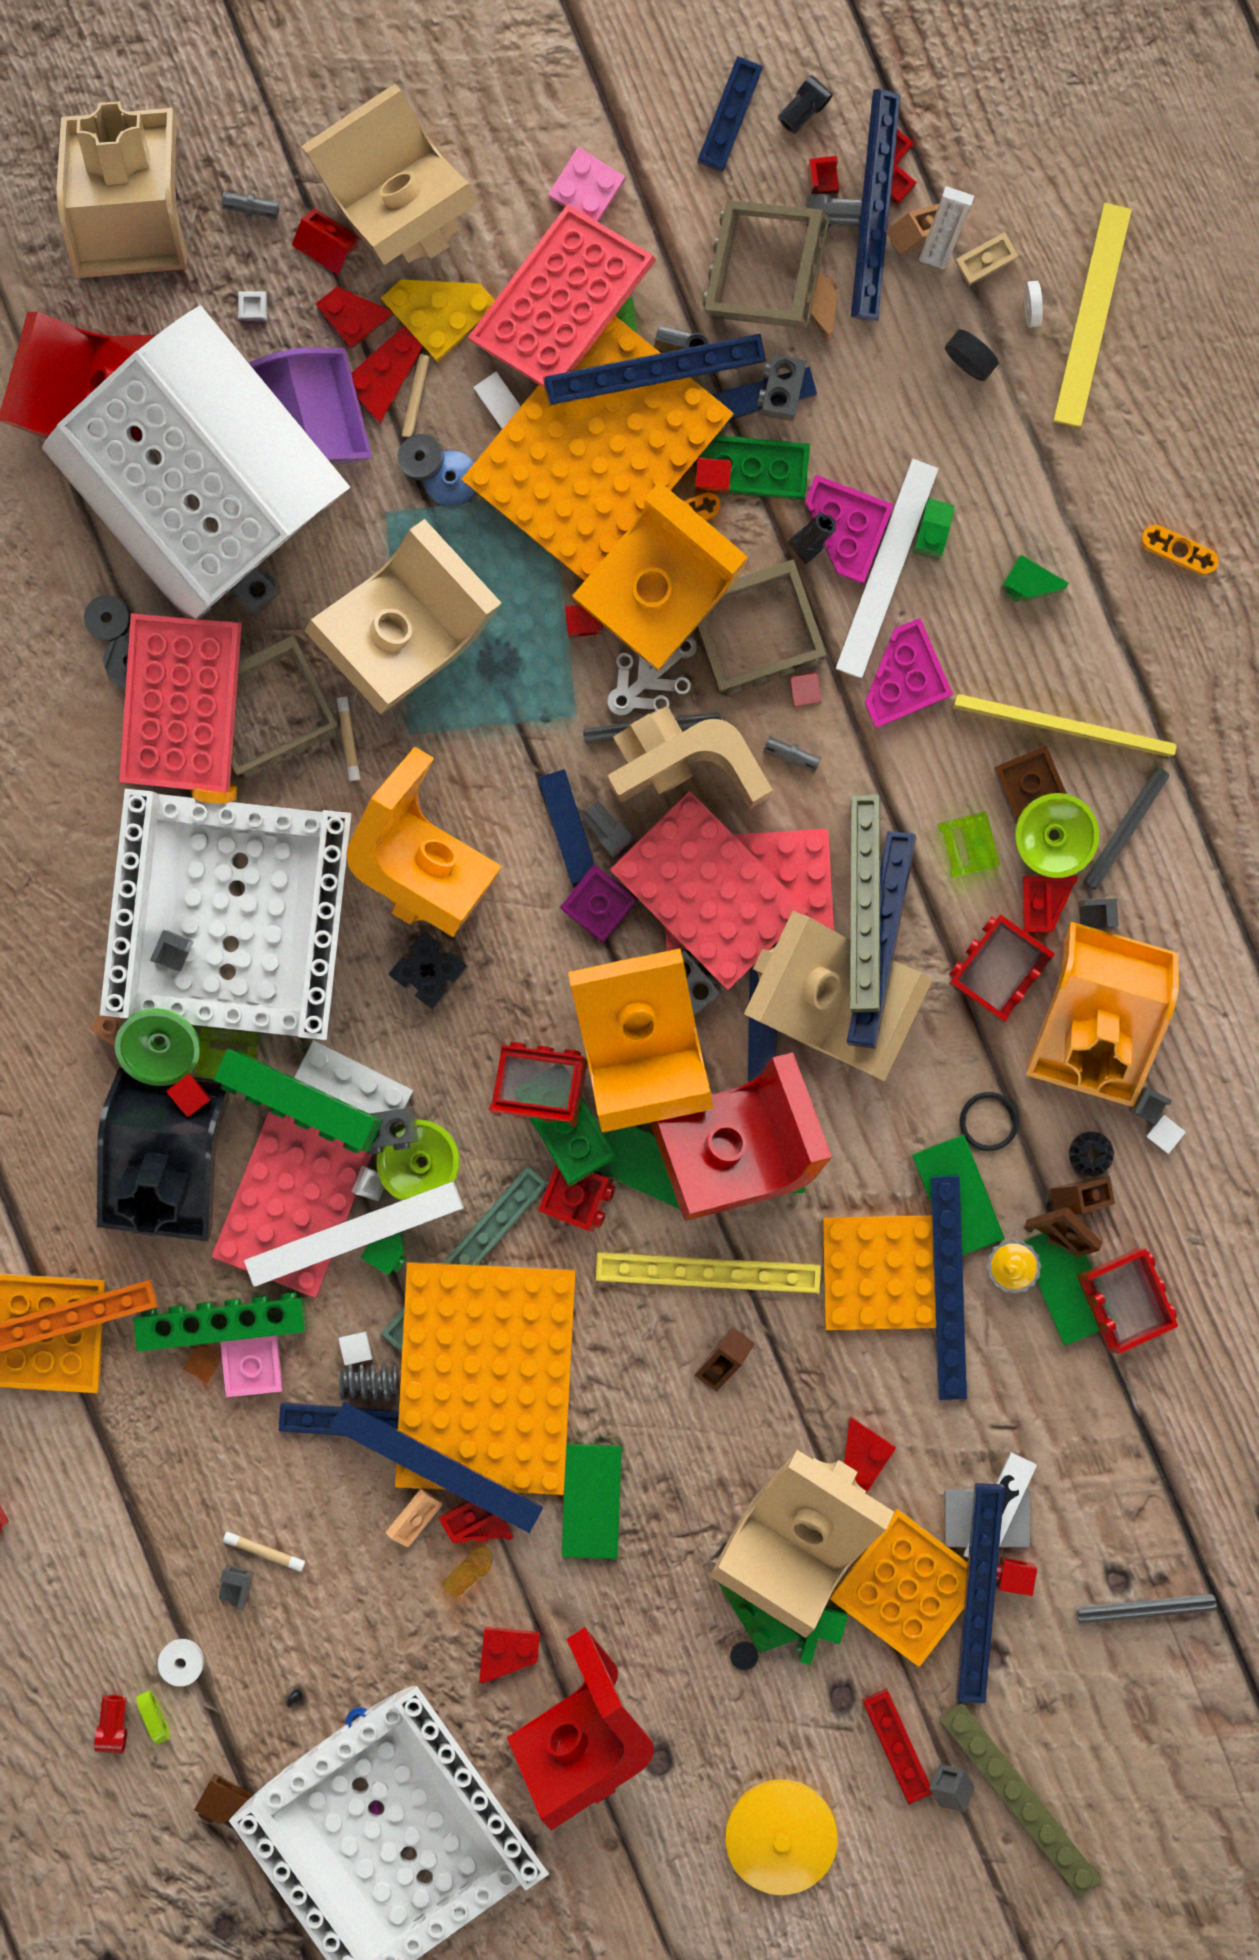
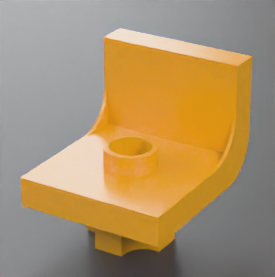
M659 481L644 498V508L636 521L572 595V598L659 672L745 569L748 556Z
M414 747L370 799L348 844L346 859L350 870L361 882L391 900L394 906L393 915L410 925L418 920L427 921L453 937L492 885L502 866L434 826L424 817L418 805V790L434 758Z
M1071 921L1063 940L1062 967L1056 990L1027 1062L1026 1076L1134 1107L1175 1008L1179 988L1178 953Z
M681 949L568 972L588 1061L601 1132L714 1109L699 1044Z

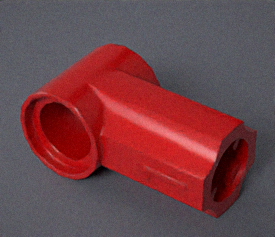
M104 1695L102 1697L100 1723L96 1729L94 1739L95 1752L124 1753L127 1741V1728H125L126 1697L122 1695Z

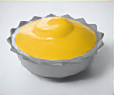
M1014 1239L1008 1242L1002 1241L999 1246L993 1247L992 1253L988 1256L989 1262L986 1268L989 1271V1278L993 1280L995 1287L1001 1288L1003 1292H1012L1013 1294H1017L1020 1291L1026 1292L1029 1287L1035 1286L1036 1280L1040 1277L1039 1271L1042 1266L1039 1262V1255L1035 1253L1032 1246L1027 1245L1024 1241H1016Z

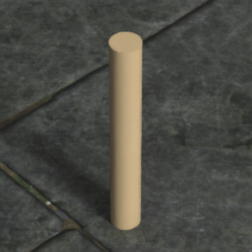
M419 354L401 435L403 438H409L414 433L430 359L427 355Z

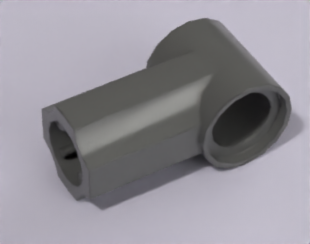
M825 194L807 196L806 208L823 210L829 218L828 228L831 225L860 226L862 200L832 199L831 196Z
M659 326L654 348L660 353L689 348L695 343L701 345L709 344V341L701 333L690 334Z
M599 800L580 815L587 826L598 836V841L613 858H616L635 841L620 822H616Z

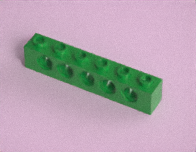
M296 1292L280 1294V1299L269 1300V1295L252 1297V1302L241 1303L240 1298L224 1300V1305L213 1306V1302L197 1303L195 1309H185V1305L168 1307L169 1312L158 1313L157 1308H152L140 1312L141 1315L133 1318L137 1352L302 1333L308 1330L304 1296L297 1297ZM272 1307L282 1310V1321L277 1322L271 1319L269 1311ZM248 1310L255 1315L254 1324L248 1325L243 1322V1311ZM216 1314H223L227 1318V1326L225 1328H219L215 1325L214 1316ZM188 1317H194L198 1320V1331H191L187 1328L186 1320ZM161 1320L170 1323V1334L160 1332L158 1325Z

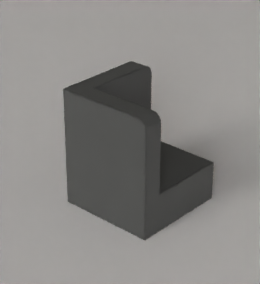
M1117 898L1079 901L1080 924L1092 928L1119 926Z
M163 930L150 961L180 972L194 941L169 930Z
M1142 1087L1135 1106L1131 1107L1129 1111L1152 1124H1156L1164 1107L1170 1105L1172 1100L1148 1087Z
M227 1565L222 1572L220 1580L222 1585L219 1599L237 1603V1609L243 1610L247 1603L254 1572Z
M939 1764L929 1789L939 1806L965 1812L973 1794L974 1786L964 1769Z

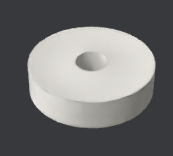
M1028 281L1024 285V309L1029 328L1040 327L1043 320L1042 294L1038 281Z
M187 1639L171 1641L164 1647L158 1658L160 1675L166 1682L174 1686H186L193 1683L199 1677L204 1667L202 1650L196 1643ZM178 1658L185 1660L186 1665L184 1667L177 1665L176 1660Z

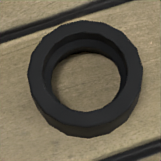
M959 329L945 345V351L948 356L963 371L979 381H985L999 364L997 357L989 347L965 330Z

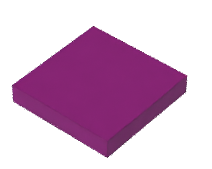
M594 864L559 908L603 943L638 901V898Z

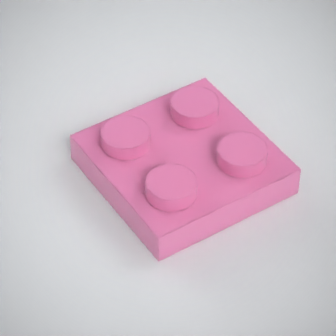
M578 147L550 190L548 197L563 207H566L568 204L599 222L624 183L625 176Z
M278 1335L220 1342L226 1397L283 1391Z

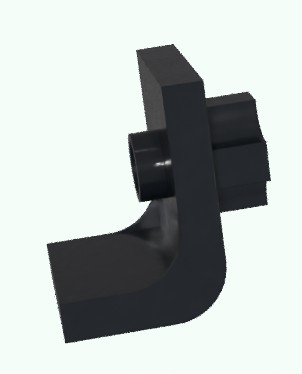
M118 1068L103 1105L98 1129L97 1227L130 1231L137 1234L161 1235L208 1242L213 1225L216 1145L220 1125L229 1102V1092L220 1088L221 1083L213 1079L194 1077L212 1100L187 1117L166 1092L175 1084L166 1086L145 1084L130 1076L123 1068Z

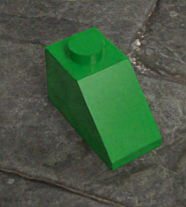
M930 498L927 499L913 553L938 560L941 558L951 527L955 505Z
M1020 555L1000 588L1005 590L1004 595L1016 602L1022 600L1025 602L1061 593L1067 588L1069 583Z
M402 1231L369 1243L360 1258L388 1276L393 1270L398 1273L407 1259L402 1256L406 1251Z

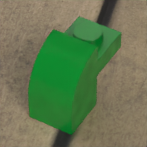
M825 1606L815 1629L806 1638L801 1637L797 1641L795 1653L799 1654L800 1663L811 1666L818 1638L837 1644L841 1643L848 1618L846 1611Z

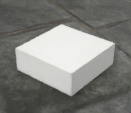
M238 291L239 322H267V292Z
M1162 1114L1145 1136L1169 1154L1186 1132Z
M361 1166L351 1192L379 1201L384 1186L379 1178L378 1171Z
M367 1331L338 1338L344 1365L373 1359Z

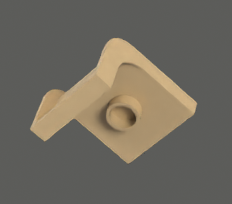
M396 84L301 146L349 225L383 265L400 254L408 263L420 257L433 258L449 247V238L459 230L454 218L479 202L470 184L442 157L433 145L402 90Z
M121 101L98 103L96 111L91 115L61 117L57 205L61 229L75 278L182 270L187 268V252L179 222L175 193L177 125L173 108L127 112L122 109Z
M424 519L408 531L394 555L378 572L312 618L304 631L380 714H383L459 657L481 634L502 603Z
M666 706L652 714L646 715L632 723L619 734L613 736V740L627 762L623 767L607 775L608 785L619 804L654 785L659 795L673 789L693 776L688 764L697 761L712 762L723 768L732 780L748 810L767 800L773 791L740 732L726 721L719 719L704 720L682 732L670 709Z
M793 910L777 945L771 950L762 949L753 969L758 973L759 983L744 1015L821 1053L885 1081L933 979L922 972L893 961L876 1049L849 1046L846 1042L852 1016L850 1010L851 940L816 920Z
M796 1450L749 1503L736 1524L710 1577L806 1638L815 1629L842 1575L887 1529L894 1512L865 1494L866 1491L856 1483L855 1476L857 1471L838 1460L835 1463H824L815 1458L811 1459Z

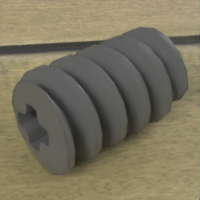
M352 1364L348 1365L346 1372H343L342 1368H340L339 1396L341 1400L346 1399L348 1392H350L352 1400H356L360 1392L364 1401L368 1400L371 1393L375 1401H379L382 1393L386 1401L391 1400L393 1393L397 1397L398 1369L396 1365L393 1366L391 1373L387 1372L385 1365H382L379 1373H376L374 1365H371L368 1373H365L363 1364H360L357 1372H354Z

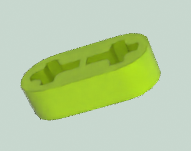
M148 1690L137 1695L136 1701L139 1711L154 1744L158 1745L170 1740L171 1735L168 1724L153 1691Z

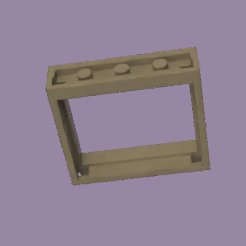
M726 200L725 209H722L720 213V234L714 242V252L716 253L714 264L710 265L708 272L709 288L703 296L704 310L712 318L807 329L829 224V218L825 212L819 209ZM738 215L809 223L791 311L721 303Z
M794 559L738 578L721 599L790 577L814 650L725 680L705 619H703L696 628L719 694L724 692L727 696L737 694L743 691L742 686L751 683L753 687L769 682L768 677L777 674L780 678L790 676L796 673L795 668L805 665L806 669L813 668L822 664L821 659L826 657V652Z
M294 635L239 661L238 679L294 653L328 724L243 764L233 744L231 765L239 777L251 778L261 772V767L269 763L271 767L278 765L286 760L285 755L294 751L296 754L305 752L311 748L310 743L318 739L321 742L327 741L337 735L335 731L341 729Z

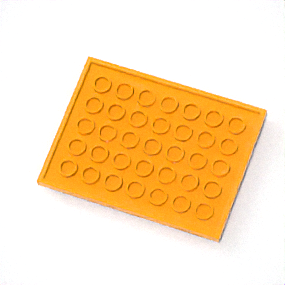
M614 316L575 370L660 354V352L619 318ZM692 378L552 406L548 404L545 388L538 385L467 471L461 481L576 576L585 581L636 521L644 508V498L660 481L672 491L733 417L734 413Z
M407 1262L398 1430L516 1493L564 1495L576 1271L571 1269ZM396 1463L395 1487L447 1490Z

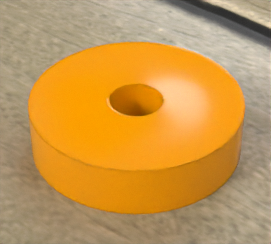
M230 783V791L226 793L194 788L191 796L195 800L207 803H229L237 799V786Z

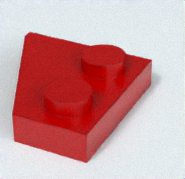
M338 286L315 303L317 308L351 349L393 316L389 309Z
M1078 875L1062 878L1047 876L1022 877L1023 931L1053 932L1073 886L1078 880Z
M850 1417L848 1420L844 1464L857 1471L855 1476L856 1483L867 1493L896 1450V1446L853 1417Z
M465 1501L439 1516V1521L452 1543H465L469 1540L483 1542L488 1541V1539L501 1538L511 1540L514 1538V1534L505 1520L469 1501Z
M485 1627L479 1683L491 1681L537 1663L540 1632Z

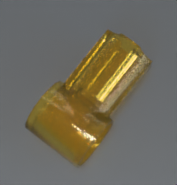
M483 1545L472 1548L469 1555L441 1582L446 1591L452 1597L459 1600L481 1577L488 1574L493 1563L492 1551ZM475 1556H482L486 1559L487 1564L477 1566L474 1564L473 1558Z

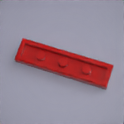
M886 1688L862 1699L908 1805L932 1795L929 1789L931 1786L888 1689Z

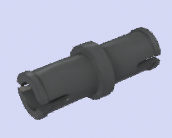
M224 191L221 209L244 212L249 217H252L254 214L277 219L280 201L257 198L255 194L251 193L246 196Z
M769 736L766 747L763 750V753L786 761L785 764L788 766L793 764L815 774L821 757L799 749V745L793 744L791 746L772 738V736Z

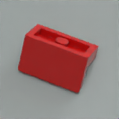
M314 208L301 219L292 246L335 274H339L347 256L358 247L361 238Z

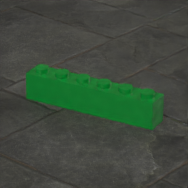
M226 1050L213 1079L222 1084L220 1087L222 1090L234 1095L238 1091L246 1095L244 1100L256 1106H260L263 1103L270 1107V1113L281 1118H285L288 1115L295 1119V1125L307 1130L311 1126L319 1130L318 1135L332 1142L336 1138L344 1142L343 1148L357 1154L360 1150L370 1151L383 1122L382 1119L237 1050Z

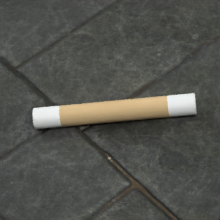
M348 697L337 698L349 782L360 780Z
M226 1532L223 1543L300 1572L305 1564V1561L229 1532Z

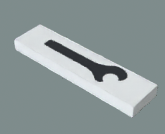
M1010 1452L996 1484H1003L1005 1487L1000 1545L1037 1466L1035 1463ZM969 1543L964 1551V1556L966 1557L969 1554Z

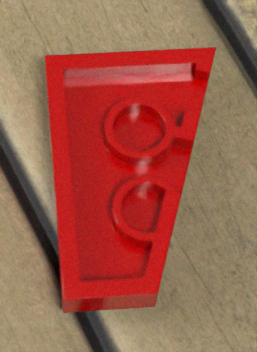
M405 325L351 373L358 400L380 424L384 420L390 405L397 397L403 382L418 360L419 354L424 349L423 345Z

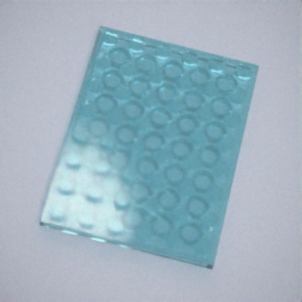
M486 501L386 512L390 558L394 555L408 531L425 519L502 603L481 634L459 657L405 697L409 734L415 735L576 717L560 562Z

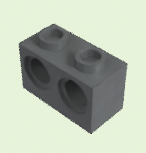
M773 354L772 363L766 361L763 378L768 379L766 390H760L757 406L763 407L761 415L794 422L807 361ZM780 368H786L791 372L792 376L789 379L783 380L777 376L776 371ZM779 395L785 399L786 404L782 407H775L770 399L773 396Z
M256 568L230 589L255 616L280 593L275 588L278 582L267 571L262 575ZM257 584L265 585V593L261 597L252 596V589Z
M683 951L681 953L683 962L687 963L691 969L690 975L687 977L693 1014L696 1015L720 994L717 988L721 985L711 973L706 976L699 967L702 963L692 953L687 954ZM696 984L707 986L709 993L704 1000H697L693 996L692 990Z
M414 1108L369 1113L382 1119L383 1122L370 1151H366L367 1155L382 1153L383 1147L393 1146L394 1151L410 1149V1143L419 1142ZM398 1122H402L405 1126V1133L400 1138L394 1132L395 1125Z

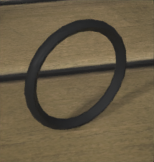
M983 1092L968 1100L961 1111L960 1128L962 1134L965 1135L967 1142L980 1150L995 1151L1004 1148L1013 1140L1018 1131L1019 1117L1016 1107L1007 1097L999 1093ZM983 1098H996L1004 1102L1013 1116V1126L1010 1134L1001 1143L995 1145H983L976 1142L966 1128L965 1120L969 1108L976 1101Z

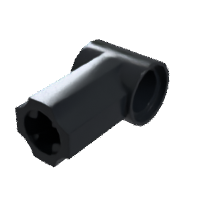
M811 75L800 86L795 98L778 115V120L785 129L796 134L815 112L819 113L833 97V93Z
M820 512L807 526L799 530L787 544L804 564H807L824 548L822 545L836 531V521L830 514L826 515Z

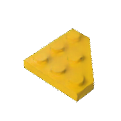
M403 279L381 297V301L418 339L436 362L441 360L474 330L495 301L483 286L477 283Z

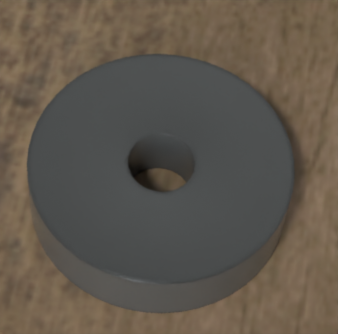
M416 434L407 438L402 443L398 452V463L408 477L418 481L434 477L440 471L444 462V453L441 446L434 438L426 434ZM420 454H425L423 460L417 461V457Z
M103 595L96 597L85 609V626L94 637L100 640L113 641L127 632L130 626L131 617L127 606L114 596ZM108 613L111 614V621L104 623L103 616Z

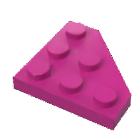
M815 475L805 504L812 519L821 512L826 515L830 514L836 521V531L824 543L837 575L864 584L894 504Z
M921 618L899 626L892 632L864 703L875 729L953 696Z

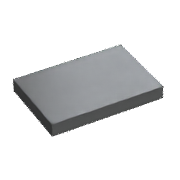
M944 1489L945 1545L947 1547H967L970 1541L974 1489ZM1029 1489L1025 1490L1000 1547H1030Z

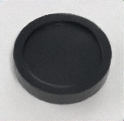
M738 1642L731 1649V1662L739 1670H749L758 1661V1651L750 1642Z

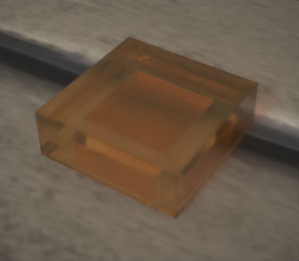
M199 1344L194 1349L183 1369L208 1383L222 1357Z

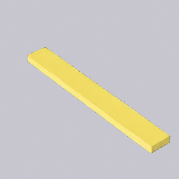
M1108 203L1103 205L1053 418L1055 423L1080 428L1082 425L1132 209Z
M960 694L954 698L952 708L1165 757L1175 755L1177 747L1174 743Z
M597 1252L596 1281L820 1293L821 1265Z

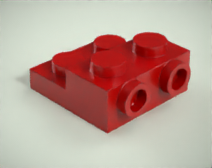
M556 1164L538 1211L584 1230L594 1232L595 1228H600L605 1220L606 1213L602 1210L605 1202H610L616 1190V1187L612 1185L614 1179L594 1172L570 1187Z

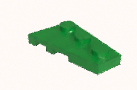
M718 1582L759 1653L802 1637L793 1629Z

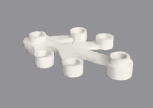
M689 636L684 642H688L691 645V649L684 652L679 647L659 672L654 668L650 669V665L639 656L638 680L629 688V669L633 665V658L628 653L618 655L616 659L619 668L617 688L612 690L608 696L609 709L614 714L621 716L629 714L634 708L658 711L660 709L656 707L655 703L659 699L664 700L669 708V700L663 695H659L654 699L636 697L644 689L673 691L679 695L687 694L691 688L690 681L687 678L680 677L677 680L657 678L680 659L692 658L697 649L695 640ZM622 657L629 658L630 664L623 667L620 665L619 661ZM680 681L687 683L688 688L685 691L678 690L677 684ZM619 696H624L627 699V703L624 706H619L616 703V699Z

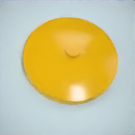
M778 1779L766 1781L752 1787L737 1800L728 1816L725 1841L730 1862L737 1874L746 1883L768 1894L790 1895L812 1887L827 1873L836 1855L838 1834L832 1811L816 1791L796 1781Z

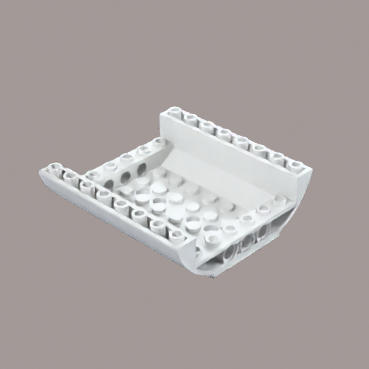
M201 305L179 318L142 348L134 352L57 424V427L42 446V450L184 618L190 619L202 618L212 609L211 606L317 513L330 506L351 488ZM132 426H137L141 429L143 434L141 441H136L132 438L130 433ZM151 449H156L160 452L162 456L160 464H155L151 461L149 456ZM189 494L195 495L199 499L200 506L197 510L192 509L188 505L187 498ZM208 517L217 520L219 525L217 532H212L207 528L206 520Z
M125 789L100 1015L130 1018L132 1014L138 1011L158 1008L179 1014L191 1025L327 1040L347 861L346 851L349 843L352 813L327 810L318 812L235 802L207 803L189 797ZM238 853H244L248 857V864L243 869H237L233 864V859ZM234 881H242L245 885V892L239 897L233 896L230 892V886ZM163 930H169L194 941L180 972L150 961ZM229 936H234L239 941V947L234 952H228L224 947V941ZM225 964H232L236 969V974L231 980H226L221 975V969Z
M412 1686L389 1696L376 1705L374 1704L364 1712L365 1717L359 1716L351 1721L350 1728H348V1724L343 1726L287 1766L255 1793L229 1820L326 1960H416L518 1886L522 1885L526 1891L549 1875L418 1686ZM359 1777L366 1779L368 1788L364 1791L355 1790L352 1784L354 1779ZM378 1800L383 1803L385 1809L379 1815H374L369 1810V1804L372 1801ZM404 1847H413L417 1852V1856L412 1860L404 1859L401 1855V1850ZM429 1870L433 1875V1879L428 1883L420 1882L417 1878L419 1871Z

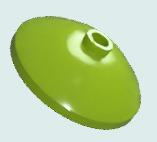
M1052 793L1035 799L1023 810L1015 828V843L1021 859L1030 869L1047 877L1062 878L1081 871L1093 859L1099 844V826L1094 813L1083 801L1068 794ZM1051 830H1056L1058 833L1055 840L1049 838Z
M416 1120L419 1142L410 1143V1149L394 1151L393 1146L383 1147L382 1153H377L376 1163L379 1178L385 1189L401 1201L453 1181L455 1183L460 1168V1155L457 1144L446 1129L434 1122ZM403 1123L394 1128V1132L399 1138L405 1133ZM422 1157L427 1160V1165L424 1168L419 1166V1160Z

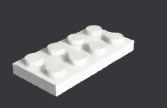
M313 1040L294 1077L367 1113L403 1109L406 1107L414 1091Z

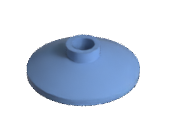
M444 451L442 468L434 477L424 480V487L428 495L438 504L448 507L460 506L469 501L475 494L472 489L461 481L474 462L464 453ZM447 473H455L456 478L453 481H447L445 479Z

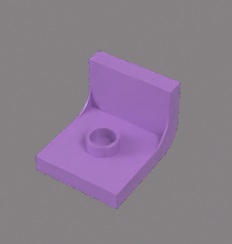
M294 348L269 354L248 362L332 465L356 464L372 458L345 348Z

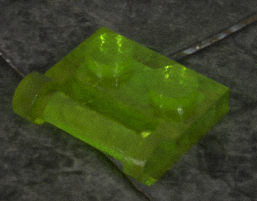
M987 812L937 824L939 832L943 833L952 868L949 870L951 878L1000 866ZM960 827L970 865H962L953 831L955 828Z
M202 1026L200 1056L196 1075L215 1077L226 1053V1050L209 1048L211 1040L248 1044L247 1052L241 1053L256 1059L259 1032L250 1031L249 1033Z

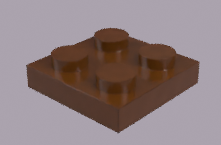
M1047 745L994 767L1015 819L1020 817L1023 810L1032 801L1041 796L1052 793L1067 794Z

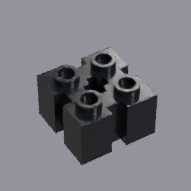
M422 931L409 947L414 952L411 958L407 960L401 957L388 975L405 989H409L413 985L418 989L414 996L431 1010H435L448 993L443 989L446 983L451 981L455 984L469 966L452 952H449L446 956L439 951L443 945L426 931ZM433 963L435 975L433 977L430 975L424 977L422 974L424 972L422 970L423 965L429 966Z

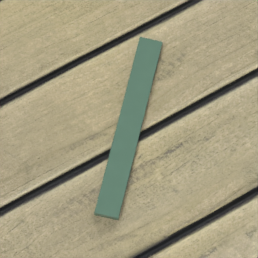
M528 1165L443 1263L478 1265L547 1187L548 1182ZM404 1308L380 1334L400 1352H402Z

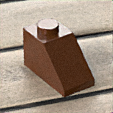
M1110 1176L1069 1183L1050 1189L1051 1203L1054 1211L1068 1207L1076 1215L1115 1204Z
M732 1326L717 1343L694 1376L717 1392L740 1368L755 1343Z
M214 1773L194 1811L198 1812V1816L209 1823L214 1821L220 1824L229 1821L254 1794Z

